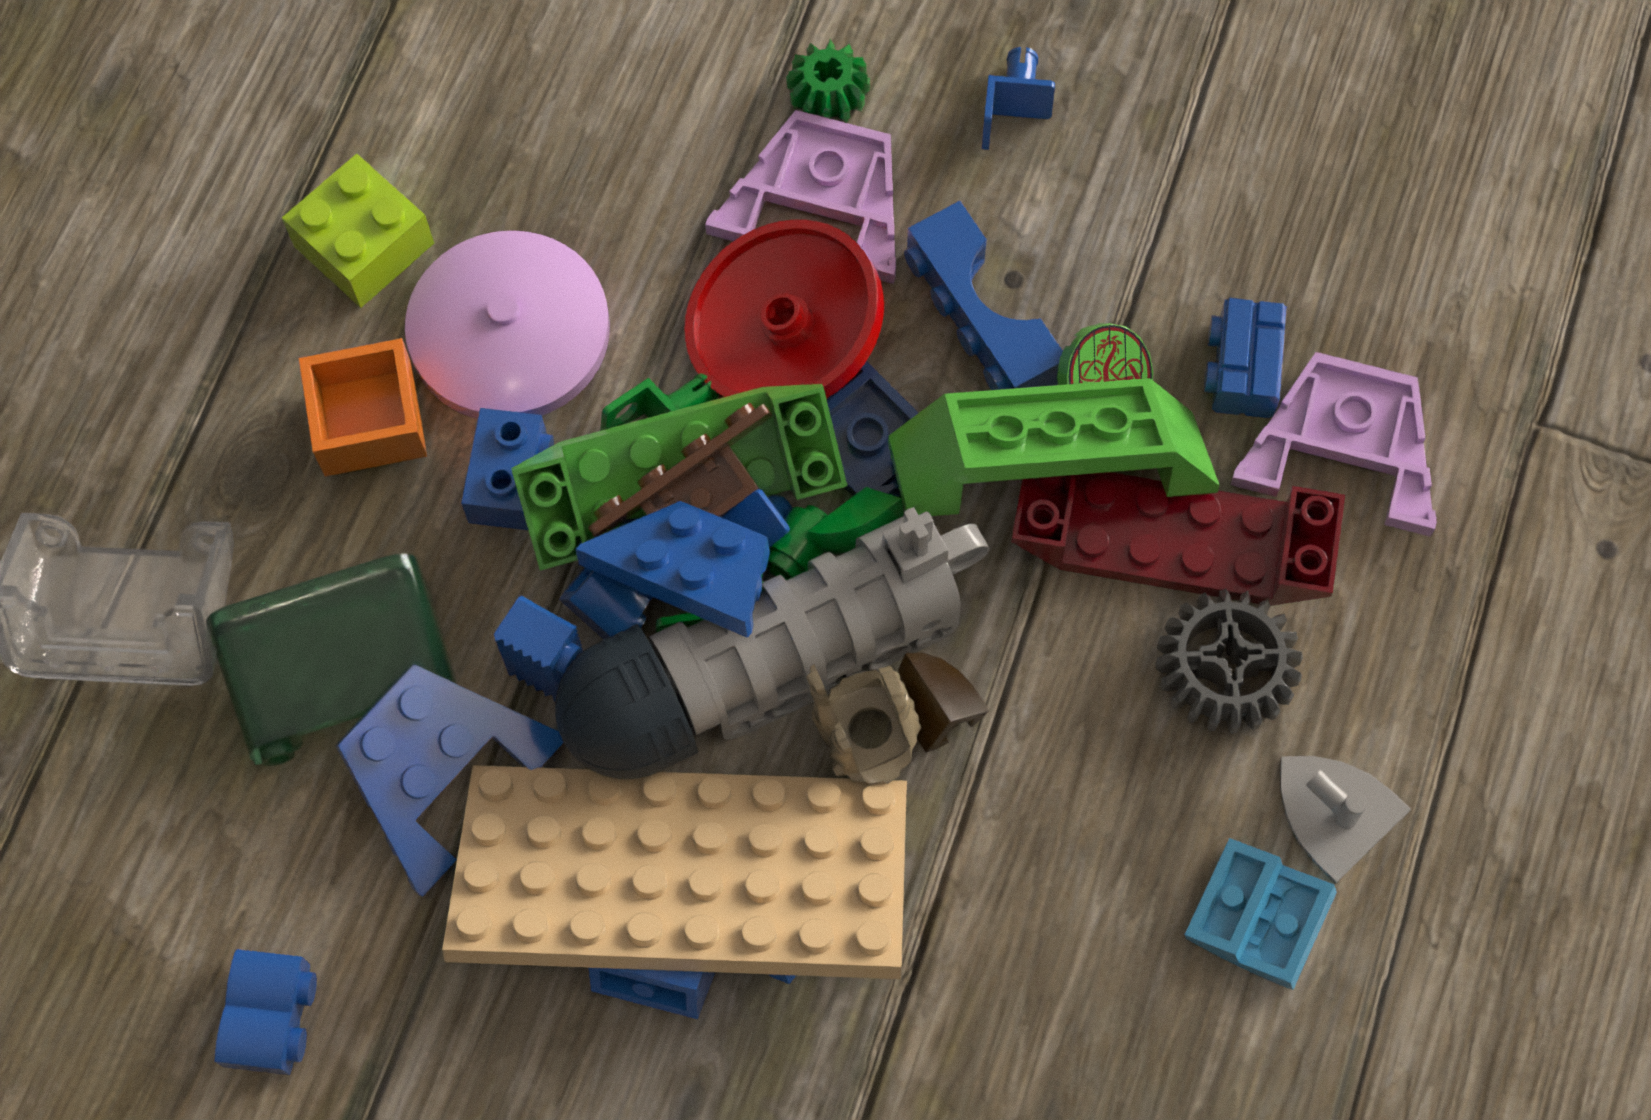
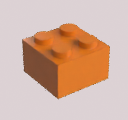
M402 338L299 358L312 451L325 477L427 457L412 363Z

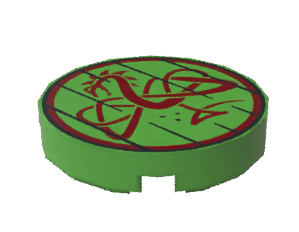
M1098 323L1084 327L1074 335L1077 337L1072 341L1071 345L1065 346L1059 359L1058 385L1146 378L1153 380L1150 353L1142 339L1126 326Z

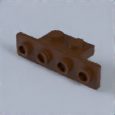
M751 403L744 405L725 419V423L729 428L712 440L708 434L700 436L681 450L682 455L685 457L684 460L669 470L662 464L639 479L637 483L641 490L624 501L618 495L600 506L593 513L598 520L591 524L588 529L594 537H598L611 531L642 508L649 515L679 501L718 517H723L748 495L760 489L730 446L773 417L772 413L765 404L760 405L756 409Z

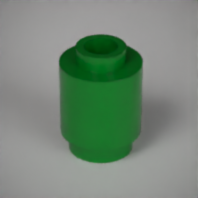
M807 505L805 509L794 506L784 519L790 531L769 547L770 553L766 569L775 577L781 575L786 581L808 571V561L825 554V552L814 545L806 531L828 515L813 505Z

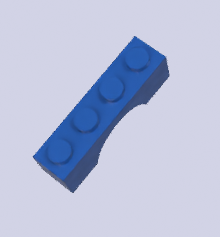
M961 201L909 227L907 250L904 251L906 262L913 274L918 278L924 276L932 288L930 295L939 313L944 317L950 315L958 327L957 336L965 352L969 356L976 354L985 367L983 374L991 390L1057 385L1059 359L1063 350L1042 319L1016 320L1003 317L990 310L977 296L972 280L985 262L987 239Z

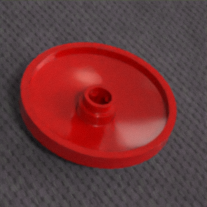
M792 219L755 228L726 246L705 268L692 291L687 306L684 326L685 342L691 363L698 374L702 373L707 376L704 382L707 384L711 381L710 387L720 398L760 387L822 384L827 399L845 386L858 373L874 349L884 317V295L881 280L871 260L859 244L848 234L829 224L805 219Z

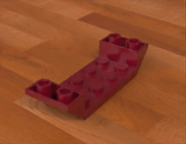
M1112 472L1022 479L1011 542L1063 571L1196 594H1203L1205 592L1208 596L1218 597L1219 592L1226 588L1231 596V600L1239 601L1243 592L1248 591L1251 598L1249 603L1260 604L1262 601L1268 600L1270 606L1332 596L1345 494L1292 486L1286 502L1219 490L1218 493L1167 497L1162 482L1159 480Z

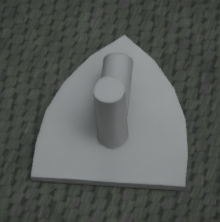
M1317 756L1281 757L1280 793L1286 819L1299 845L1335 884L1411 811V808L1391 789L1371 774L1347 763Z

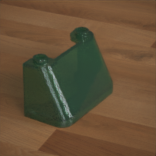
M393 554L227 605L212 612L206 618L210 639L249 757L255 765L263 763L265 766H276L286 763L295 757L294 752L303 745L301 735L363 716L410 665L415 664L458 684L429 585L417 558L412 554Z

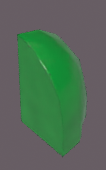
M865 487L806 532L817 548L826 553L842 555L856 548V539L903 517L902 498Z

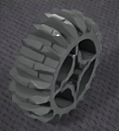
M1226 588L1219 592L1217 603H1214L1205 592L1199 595L1197 608L1185 602L1180 606L1178 612L1180 619L1173 617L1168 619L1165 625L1168 635L1160 636L1157 644V649L1163 655L1157 657L1155 668L1157 671L1166 673L1160 682L1162 691L1178 690L1171 700L1173 709L1181 708L1186 704L1191 706L1187 716L1189 723L1197 721L1200 714L1209 717L1207 729L1210 732L1217 729L1220 720H1225L1229 732L1234 734L1238 733L1242 719L1253 731L1260 727L1262 723L1261 715L1270 720L1276 719L1280 713L1278 704L1289 705L1294 697L1290 687L1298 686L1301 681L1302 674L1295 667L1301 664L1303 654L1298 650L1290 649L1298 640L1297 632H1281L1287 621L1285 614H1279L1273 618L1268 617L1267 613L1270 608L1268 600L1262 601L1258 608L1250 606L1251 598L1248 591L1241 594L1238 602H1231V596ZM1212 628L1218 629L1215 643L1200 646L1198 651H1186V646L1195 636ZM1239 630L1249 634L1260 644L1246 641L1240 635ZM1225 645L1231 663L1237 664L1233 677L1227 660L1221 658ZM1259 671H1271L1270 681L1264 687L1249 695L1240 696V689L1244 678L1257 677ZM1196 678L1208 679L1213 682L1218 688L1219 694L1203 686Z

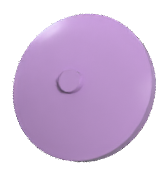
M499 231L479 235L465 240L443 253L428 267L417 282L411 294L405 316V336L408 351L416 372L424 385L442 403L461 414L478 419L480 408L545 415L562 407L575 398L593 379L604 359L610 335V320L605 294L592 268L581 256L566 245L544 235L524 231Z

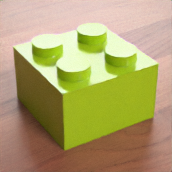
M357 153L282 217L293 246L360 308L435 244L425 214Z

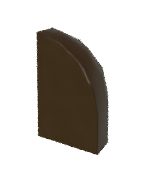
M923 652L905 653L898 668V673L909 697L914 701V710L918 714L919 724L921 725L917 740L926 753L948 744L947 733L960 723L967 722L970 727H973L990 711L974 686L957 668L942 658Z

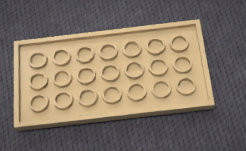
M473 765L442 948L444 961L453 963L901 979L907 781L893 780L888 784L884 781L869 784L846 778L657 772L637 779H616L603 776L590 769L536 768L529 770L527 767Z

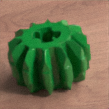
M829 39L825 49L819 50L810 43L806 49L807 56L795 54L792 61V70L788 71L786 76V85L790 92V103L793 109H803V112L829 119L837 116L845 123L850 118V110L862 112V108L865 105V96L870 91V78L866 74L867 65L864 58L853 57V50L850 44L838 51L835 50L833 42Z

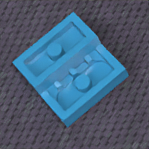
M1229 838L1184 935L1189 941L1218 957L1293 990L1337 891L1332 883L1284 866L1279 856Z

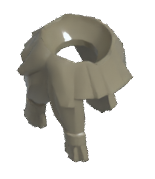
M815 664L810 666V673L806 676V679L810 684V692L814 700L812 720L825 743L831 748L829 757L833 759L832 770L837 776L848 775L852 781H862L869 784L882 781L888 784L900 776L901 770L912 762V750L921 729L918 714L914 710V701L909 697L904 683L900 680V674L894 671L891 666L879 668V672L877 670L861 672L841 679L840 683L831 688L830 694L827 695ZM875 710L884 713L892 724V732L888 741L880 747L871 749L857 746L850 738L849 732L853 719L865 711Z

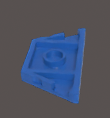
M679 501L581 543L576 548L578 563L583 567L746 638L753 631L752 614L755 601L760 599L762 590L761 574L766 571L770 553L767 536Z

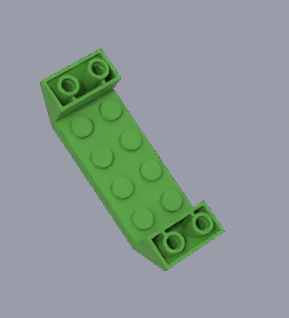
M1150 378L943 394L888 437V446L904 509L906 511L914 507L918 515L926 511L931 516L959 514L963 484L1157 468L1167 497L1218 493L1220 486L1193 412Z
M823 385L760 387L564 440L512 467V474L540 571L577 561L576 548L581 543L595 538L588 529L591 524L598 520L593 514L595 510L618 495L624 501L641 490L637 483L639 479L662 464L667 470L674 467L685 459L681 453L683 448L704 434H708L711 440L729 428L725 423V419L748 403H751L755 409L765 404L773 417L730 447L766 496L791 490L796 500L846 487L845 473ZM642 508L628 519H639L647 514Z

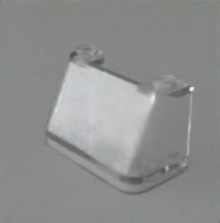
M21 513L0 561V657L4 665L18 675L41 679L186 686L201 685L209 681L218 660L234 551L231 522H194L188 525L181 535V551L84 547L80 544L79 535L75 527L64 518L51 514Z

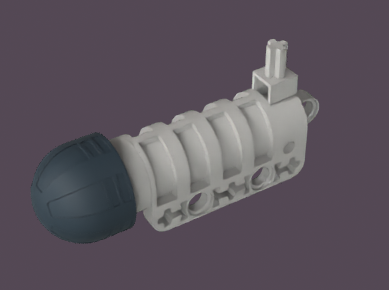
M913 507L906 510L903 517L856 539V548L837 557L830 552L822 554L808 561V571L787 581L781 575H778L763 582L760 599L755 601L752 614L753 631L748 638L705 619L687 628L683 622H678L649 636L648 639L638 624L633 625L587 648L573 660L565 671L559 683L555 701L556 722L561 738L571 754L590 770L616 779H637L660 772L697 754L698 749L693 734L697 736L718 726L725 740L746 735L814 702L810 692V684L806 679V676L810 673V666L815 664L826 693L829 695L830 689L838 685L841 679L861 672L879 671V668L887 667L902 660L905 653H916L953 633L959 625L961 608L960 596L953 575L976 564L988 554L990 549L976 524H966L940 536L930 513L926 511L918 515Z

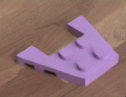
M795 110L758 155L759 161L744 179L740 178L729 191L730 197L718 211L714 209L707 218L705 224L706 234L731 241L736 240L743 234L756 228L764 202L766 201L862 226L857 243L871 260L880 280L894 284L896 278L891 134Z
M1315 352L1281 402L1272 419L1263 428L1248 454L1235 469L1230 485L1276 497L1280 488L1289 449L1395 476L1384 525L1431 537L1437 521L1435 510L1432 511L1430 496L1432 483L1430 468H1427L1423 443L1425 440V430L1418 377Z

